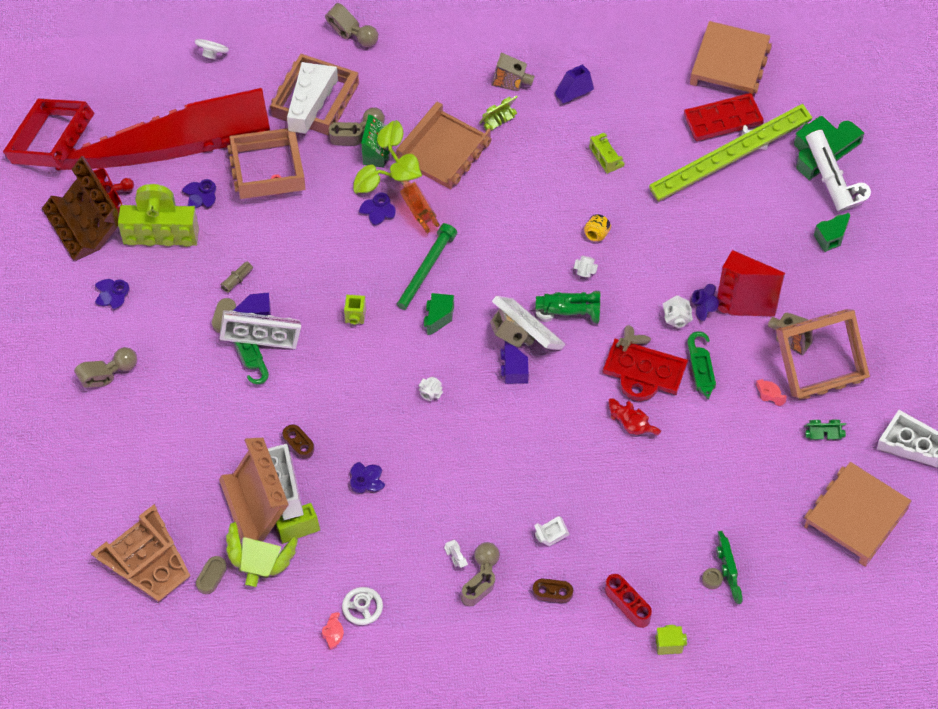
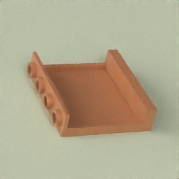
M709 21L691 73L690 85L697 86L698 81L702 80L750 92L752 96L754 93L757 94L760 84L757 81L762 79L764 72L762 66L766 67L768 60L766 53L770 54L772 43H769L770 35Z
M436 102L396 149V156L400 159L406 154L415 155L423 175L451 190L455 184L457 185L460 182L462 175L469 171L473 161L480 157L482 150L490 145L492 140L491 130L488 129L485 133L445 113L443 111V104Z
M245 438L244 441L248 452L234 473L221 475L219 481L234 522L237 524L240 539L242 540L245 537L263 542L289 504L264 438Z
M849 462L846 467H841L836 481L832 480L826 488V494H821L815 502L816 507L808 510L804 517L806 519L804 527L807 529L809 525H812L858 555L860 557L859 563L866 567L907 512L912 500L857 465Z

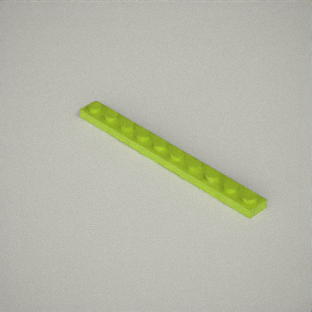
M802 103L649 185V189L656 200L660 202L810 122L813 117Z

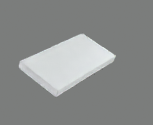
M495 296L492 300L495 305L545 348L562 350L565 346L562 340L513 298Z

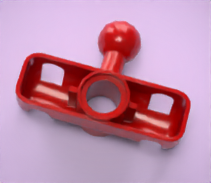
M104 168L93 170L116 206L119 216V204L122 205V202L116 191H132L134 181L130 178H124L120 183L113 185Z

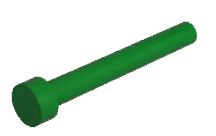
M443 223L438 229V238L397 302V306L400 309H407L446 244L453 242L458 234L457 230L450 224Z

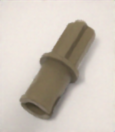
M248 261L243 263L236 271H232L231 275L220 284L221 288L226 293H229L238 283L243 282L242 279L253 269V266Z

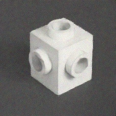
M676 295L663 303L666 323L679 329L693 320L692 308L688 300Z

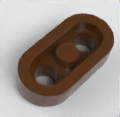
M291 424L283 429L284 442L299 458L306 459L313 455L314 443L299 426Z
M541 578L533 584V595L542 601L566 603L573 597V586L567 581ZM544 589L546 592L541 593L539 590ZM565 592L566 595L562 596L559 593Z

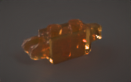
M400 181L404 187L400 194L427 234L431 232L426 224L431 220L434 226L439 227L440 223L436 218L437 215L415 181L413 183L410 181Z

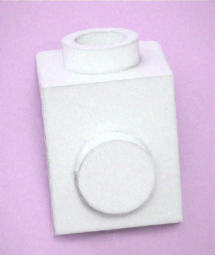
M560 516L544 525L539 523L534 525L538 541L540 543L543 542L549 547L570 535Z

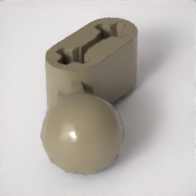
M336 3L325 15L326 21L342 38L349 39L351 35L357 37L359 44L364 47H371L377 43L379 34L376 28L371 25L359 27V22L342 4Z
M371 107L364 112L363 121L360 124L356 122H336L329 126L331 143L337 146L360 145L368 114L373 115L384 123V113L377 107Z
M122 347L114 353L113 360L108 364L104 361L83 362L76 366L74 373L85 388L103 387L113 381L114 372L118 370H132L137 364V354L131 348Z
M484 542L475 549L474 556L476 562L480 565V572L462 588L461 601L466 606L476 605L494 588L495 575L492 572V568L499 561L500 552L493 543Z

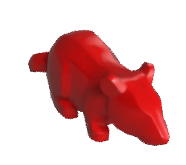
M614 398L609 399L611 419L615 420L617 418L628 433L633 435L643 433L659 435L661 433L659 428L649 424V417L641 409L634 410V406L630 401L626 402V406H622Z

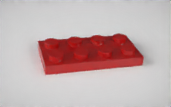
M751 93L684 110L685 119L695 141L743 130L744 125L751 128L763 125L764 119Z

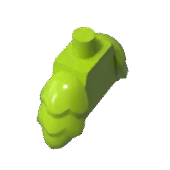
M232 522L226 535V552L231 563L238 567L240 572L247 573L245 585L257 587L259 576L267 578L269 575H278L290 565V560L296 554L298 539L295 536L290 539L281 552V546L243 537L240 542L237 524Z

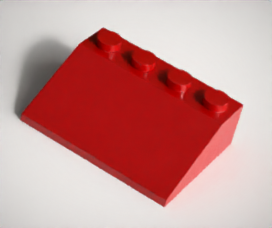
M732 250L722 266L717 294L719 311L732 316L775 317L785 272Z

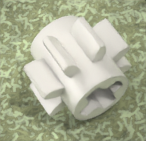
M581 256L580 260L577 259L574 264V269H578L577 275L590 278L591 273L596 274L598 265L594 264L595 259L587 256Z
M429 377L427 380L423 378L419 384L420 395L428 401H432L434 398L439 399L443 393L442 383L435 377Z

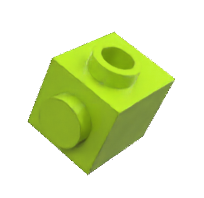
M346 294L344 308L345 323L364 324L366 314L365 296Z
M666 625L665 627L657 628V654L683 653L684 646H687L686 633H682V626Z

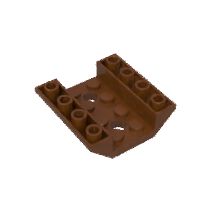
M81 156L71 169L77 179L64 196L51 195L42 207L43 212L73 261L99 251L117 229L119 219L116 206L84 156Z

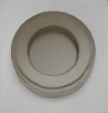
M716 568L705 570L702 577L704 586L708 589H717L721 586L723 581L721 571Z

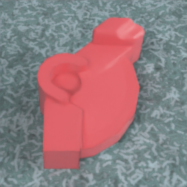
M763 379L756 381L761 400H771L778 406L786 403L787 396L781 395L777 384L764 381Z
M339 612L332 613L327 625L322 629V637L326 640L330 650L337 647L344 635L343 626L338 621L340 617Z

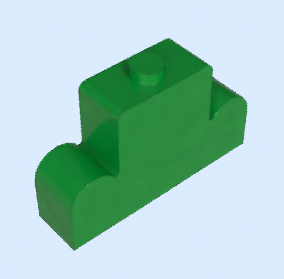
M819 116L812 122L806 123L796 132L794 146L800 150L796 165L797 169L809 181L821 173L805 138L810 133L823 130L837 162L862 144L864 132L851 121H842L838 129H836L823 116Z

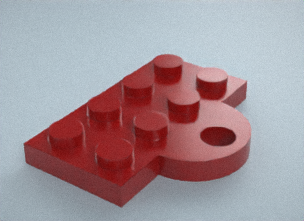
M614 339L603 368V373L620 378L621 390L628 398L636 401H645L652 398L658 390L677 395L688 364L687 359L632 343L627 351H623L624 346L619 345L616 347L619 339ZM639 387L642 389V392L634 393L632 389Z

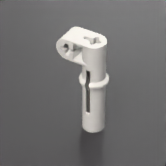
M817 130L807 135L805 138L823 178L821 180L826 184L837 211L842 212L864 203L871 194L869 186L865 183H857L847 187L842 176L844 172L839 169L823 130ZM855 193L859 194L854 199H852V196Z

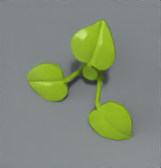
M395 120L384 126L377 137L379 146L382 148L388 147L396 163L391 165L390 173L376 170L374 165L363 167L357 173L354 180V192L356 194L373 191L380 182L379 174L387 175L402 183L422 177L419 161L415 155L406 154L398 159L392 149V146L399 145L403 139V127L399 121Z

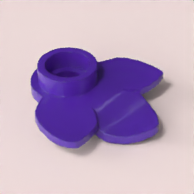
M204 179L200 183L191 182L182 189V192L190 195L188 206L198 208L204 204V206L209 208L215 203L216 197L214 193L216 192V184L210 179Z
M379 192L373 199L365 200L362 203L359 213L369 214L370 222L373 225H378L384 221L385 217L393 219L396 214V208L391 204L390 197L386 193Z
M104 279L97 282L95 286L101 293L97 297L95 304L99 306L111 305L113 309L119 308L130 291L128 283L121 279L115 281Z
M707 284L704 289H697L692 294L691 300L696 306V315L701 321H705L708 312H715L718 309L719 300L714 295L716 291L714 284Z
M357 462L352 466L350 486L354 492L363 493L366 490L376 492L385 487V483L379 480L382 474L380 466L372 464L365 467L361 462Z

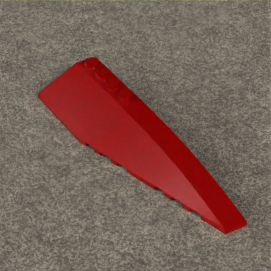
M258 88L184 105V109L179 111L176 109L171 110L169 115L160 118L158 115L153 117L148 123L140 122L119 130L112 137L108 138L106 135L101 137L99 142L93 144L90 142L85 143L78 150L73 148L61 168L55 167V169L71 170L81 156L85 157L92 169L145 164L210 152L220 148H228L227 146L231 145L230 136L270 131L263 90Z

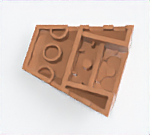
M155 504L139 515V521L110 544L106 541L91 553L94 558L158 602L190 577Z

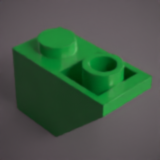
M849 213L837 215L831 220L821 221L816 225L814 237L824 252L841 246L850 219Z
M431 294V300H427L426 311H429V314L424 318V327H427V335L434 334L452 321L454 295Z

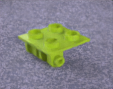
M509 96L502 100V104L499 106L493 105L486 110L487 112L482 115L483 118L479 122L480 124L485 123L484 128L486 131L488 129L492 131L501 126L502 123L515 118L517 111L510 106L517 99V96L512 99Z

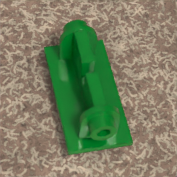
M809 420V423L804 425V427L809 428V430H805V438H809V440L824 439V432H827V439L841 440L846 436L845 430H842L846 423H841V420H829V423H821V420Z

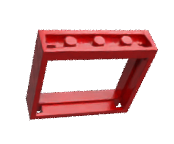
M37 98L3 150V153L12 164L61 168L95 113L86 101ZM49 115L73 116L50 153L26 151Z

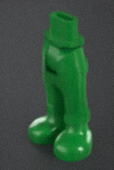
M596 290L590 294H586V292H555L553 294H544V296H536L535 310H544V313L547 310L548 313L562 316L588 314L591 316L593 323L599 324L601 293Z

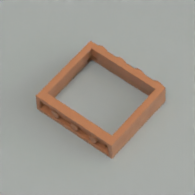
M300 54L296 62H293L291 71L287 72L283 85L279 86L276 97L271 100L272 103L269 108H271L272 117L287 121L289 108L283 106L296 85L302 62L337 67L338 81L345 84L325 119L315 118L309 128L329 136V126L339 121L359 85V73Z
M288 128L230 136L231 145L227 147L229 155L232 154V156H229L231 167H235L232 169L233 180L237 179V181H234L235 192H239L240 199L306 190L295 132L288 131ZM289 145L295 176L243 183L238 152Z
M844 309L776 329L793 397L799 398V400L808 399L811 394H825L828 392V389H842L848 383L858 384L864 381L863 379L870 377L854 310ZM845 321L856 371L799 388L788 337Z

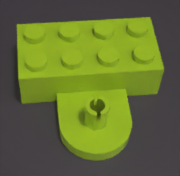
M158 184L143 185L136 191V205H120L118 226L123 244L197 246L199 224L195 206H176L174 194L167 187Z

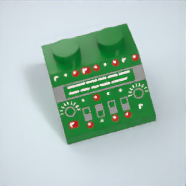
M369 114L361 142L363 165H374L375 167L384 168L386 161H389L390 151L388 147L382 148L379 146L377 137L381 129L386 125Z

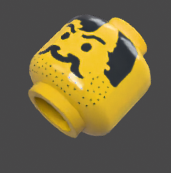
M600 214L591 216L584 226L587 238L596 242L604 240L611 230L610 221Z

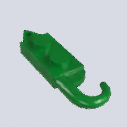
M697 331L690 334L687 340L696 391L699 390L709 400L713 389H716L710 353L705 348L696 347L695 339L703 337L706 342H710V339L706 333Z
M233 342L244 367L246 366L249 369L259 368L262 377L260 379H253L250 375L247 376V379L256 385L265 383L268 380L269 372L257 344Z
M717 531L719 546L716 547L718 559H721L723 563L721 565L722 575L727 578L735 603L740 605L743 602L741 588L737 584L738 571L729 539L725 537L723 531Z

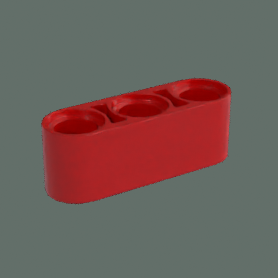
M609 575L605 585L606 595L634 625L640 628L648 626L652 615L650 605L621 575ZM616 584V585H618L619 587H618V588H612L610 585ZM629 598L633 602L627 603L624 601V599ZM644 613L647 616L642 618L639 617L637 614Z

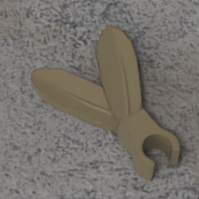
M627 325L624 329V338L619 339L616 347L622 345L624 346L623 351H627L631 343L647 344L651 341V338L646 335H634L633 327Z

